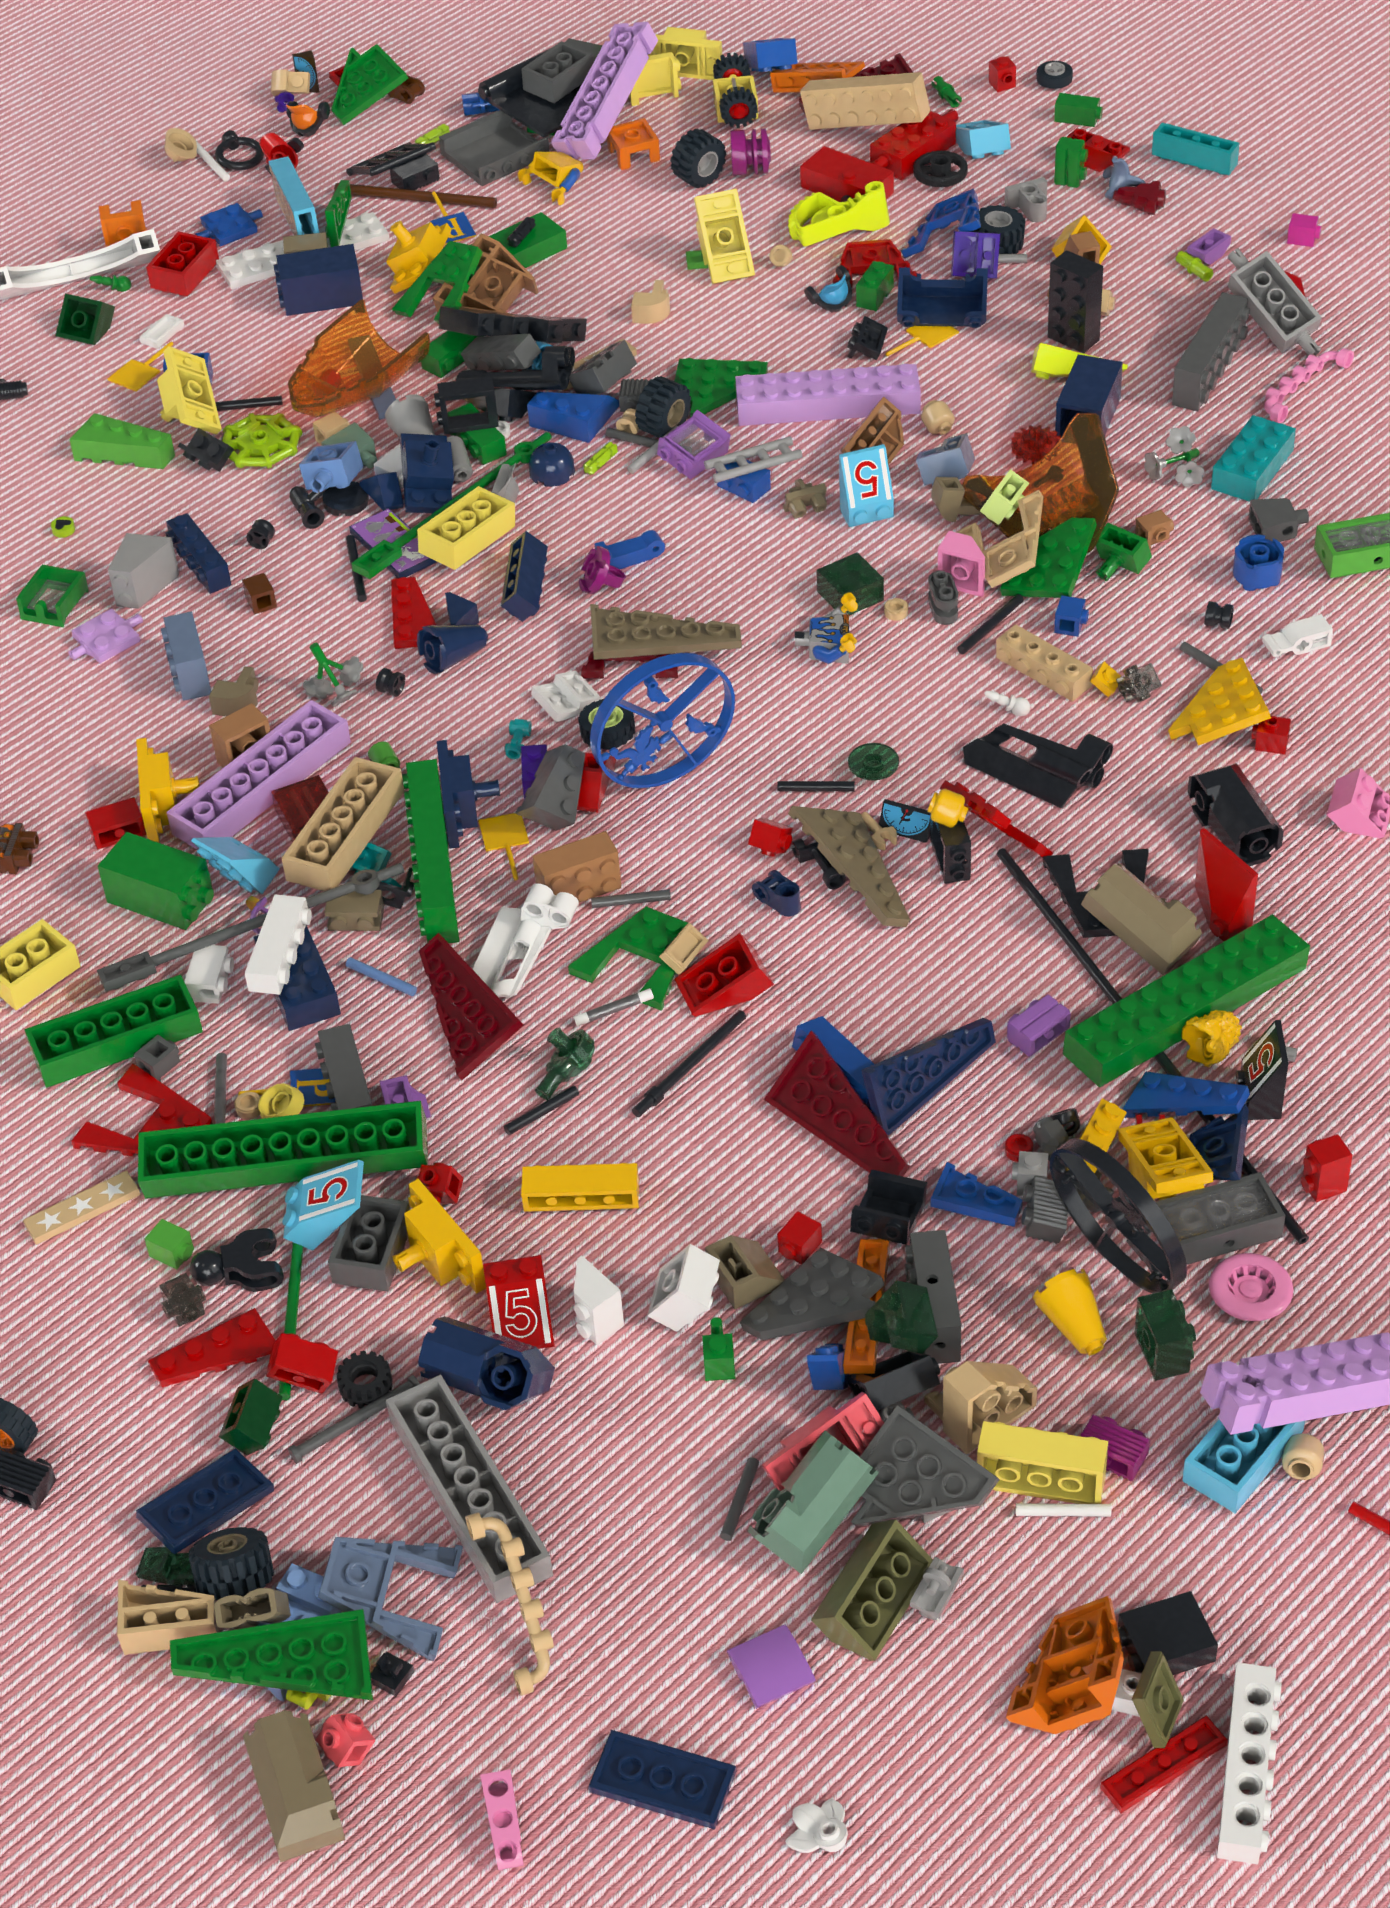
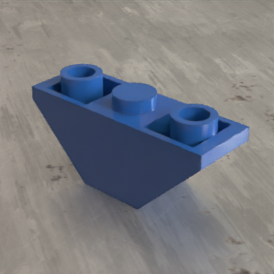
M843 1343L825 1344L815 1348L814 1353L807 1355L813 1390H844L848 1388L846 1376H849V1374H844L843 1369L845 1353Z

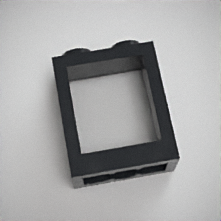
M492 376L437 384L438 393H434L435 406L440 407L441 411L436 412L438 426L443 425L444 434L499 427ZM485 396L487 412L448 417L446 401Z
M930 818V841L944 883L970 880L971 840L964 821L963 823L958 821L954 827L949 828L932 821Z
M910 1349L877 1363L875 1374H851L846 1376L853 1398L864 1392L878 1411L939 1385L938 1375L940 1374V1368L934 1357L931 1358L928 1354Z

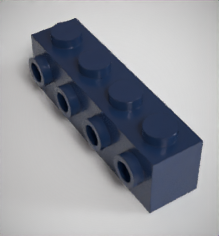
M188 513L166 521L168 529L165 532L166 537L172 538L173 547L176 549L179 557L183 558L188 568L193 571L198 581L204 585L210 594L232 585L227 562Z
M527 531L511 543L501 600V607L522 622L529 616H534L540 608L539 601L542 593V581L545 576L544 568L547 562L546 555L548 549L547 545Z

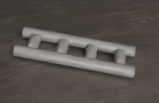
M789 436L704 461V466L706 470L716 469L718 473L713 474V479L715 483L794 461L802 458L803 455L800 449L791 451L788 447L793 445V439ZM779 449L782 454L770 457L767 452ZM757 455L760 458V461L750 464L746 460ZM733 462H737L739 467L729 470L724 466Z

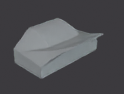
M516 463L514 465L502 464L491 492L515 503L519 493L518 484L513 478Z

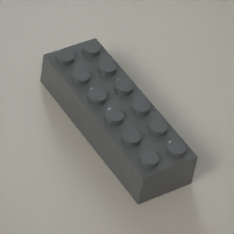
M1224 292L1221 293L1175 367L1173 406L1198 412L1202 404L1207 403L1210 391L1215 390L1218 378H1222L1226 365H1230L1233 353L1238 352L1241 340H1245L1247 337L1248 326H1246V321L1250 314V308L1247 307L1248 298Z

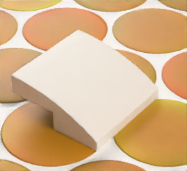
M576 670L555 674L553 683L533 686L531 692L534 699L555 722L573 718L579 715L586 705L588 706L591 702L601 699L599 694Z

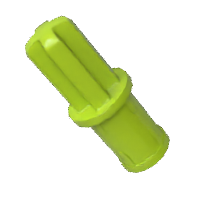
M1178 252L1175 259L1187 268L1188 273L1197 275L1204 282L1212 278L1213 270L1204 265L1201 259L1198 257L1194 258L1187 252Z

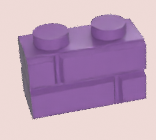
M1049 994L1041 1000L1036 999L1029 1004L1027 1010L1020 1015L1014 1014L1007 1023L1008 1041L1015 1047H1019L1023 1053L1030 1057L1070 1028L1071 1013L1068 1008L1061 1003L1058 1004V1001Z

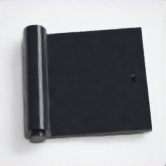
M549 49L481 82L478 89L482 99H485L543 138L562 129L561 122L581 85L555 103L523 90L522 68Z

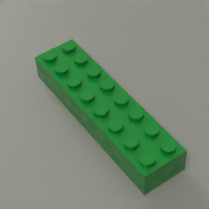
M437 759L406 763L407 773L402 774L404 789H409V791L404 792L406 807H411V809H406L408 825H413V827H408L410 843H415V845L410 846L412 861H417V864H412L414 880H419V882L414 883L416 899L421 898V901L416 902L418 918H424V920H419L421 936L427 937V943L438 933L448 943L460 942Z

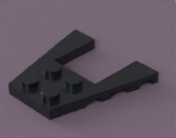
M1149 849L1122 850L1123 866L1144 883ZM1070 855L1043 856V866L1048 869L1051 881L1054 886L1058 887L1061 899L1064 904L1068 905L1070 915L1083 938L1117 936L1081 905L1088 891L1076 892Z

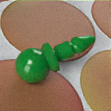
M100 275L90 277V280L96 284L111 286V290L116 289L120 292L129 290L132 285L130 279L126 276L116 277V275H113L112 279Z

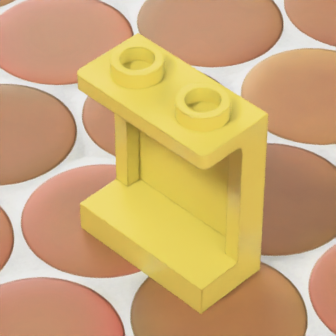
M672 52L648 56L649 59L628 97L631 106L640 105L639 98L665 93H673L674 98L679 97L678 90L681 89V81L677 72H680V63L678 59H675Z

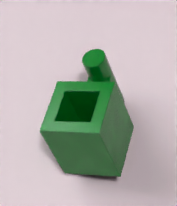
M718 1317L712 1318L710 1321L711 1335H702L705 1381L735 1379L732 1333L723 1334L722 1320Z

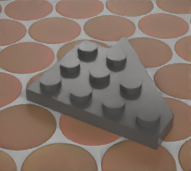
M820 1247L740 1321L743 1331L761 1340H768L877 1316L882 1313L878 1303L870 1300V1298L884 1286V1282L880 1275Z
M897 1405L860 1456L861 1459L879 1473L862 1494L866 1501L851 1523L858 1527L875 1522L899 1520L981 1506L1000 1479Z

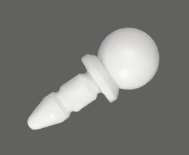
M995 691L984 692L985 696L991 701L1006 706L1005 711H1011L1016 716H1025L1030 712V703L1023 697L1016 698L1012 694L1008 698V696Z

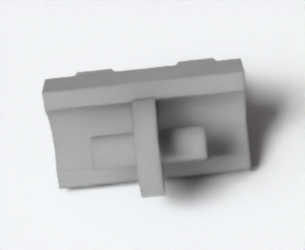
M934 1557L910 1600V1607L919 1610V1614L931 1620L939 1619L964 1575V1569L948 1565L941 1559Z

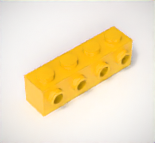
M566 1164L559 1166L536 1165L522 1167L521 1196L524 1212L639 1208L638 1164Z

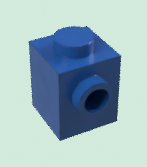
M1061 595L1055 613L1054 633L1079 637L1082 624H1087L1089 610L1085 609L1086 599Z

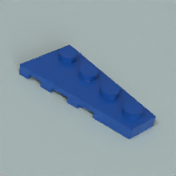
M1145 1071L1123 1110L1127 1112L1125 1118H1133L1136 1113H1147L1148 1117H1159L1161 1112H1175L1176 1116H1187L1188 1113L1193 1111H1201L1203 1115L1239 1114L1250 1092L1246 1085Z

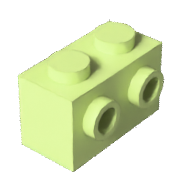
M1010 469L980 512L998 525L1004 517L1009 520L1019 506L1018 500L1025 497L1022 493L1029 485V482Z

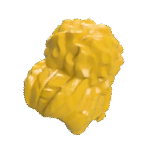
M1215 1010L1207 1015L1205 1014L1203 1018L1195 1016L1186 1021V1025L1182 1028V1039L1189 1045L1186 1057L1208 1068L1226 1059L1229 1050L1239 1042L1240 1030L1242 1029V1026L1239 1025V1019L1230 1011Z

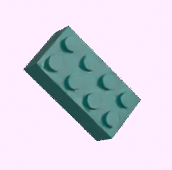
M1252 415L1213 466L1211 489L1249 502L1250 500L1258 499L1294 451L1296 428Z

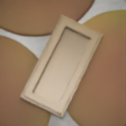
M688 923L659 957L680 975L709 940L692 924Z

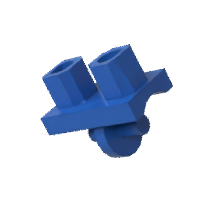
M478 92L461 94L465 116L500 110L485 99H482Z

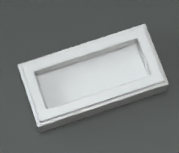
M165 314L140 336V342L159 349L185 326L184 320Z

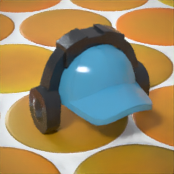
M843 265L836 268V273L840 278V281L825 286L819 294L811 286L804 290L807 299L812 304H817L831 313L838 312L848 305L852 299L851 276Z

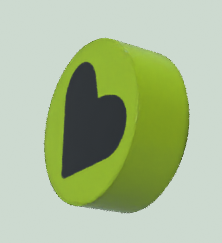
M66 516L54 519L51 522L53 535L59 538L72 535L75 532L73 519Z

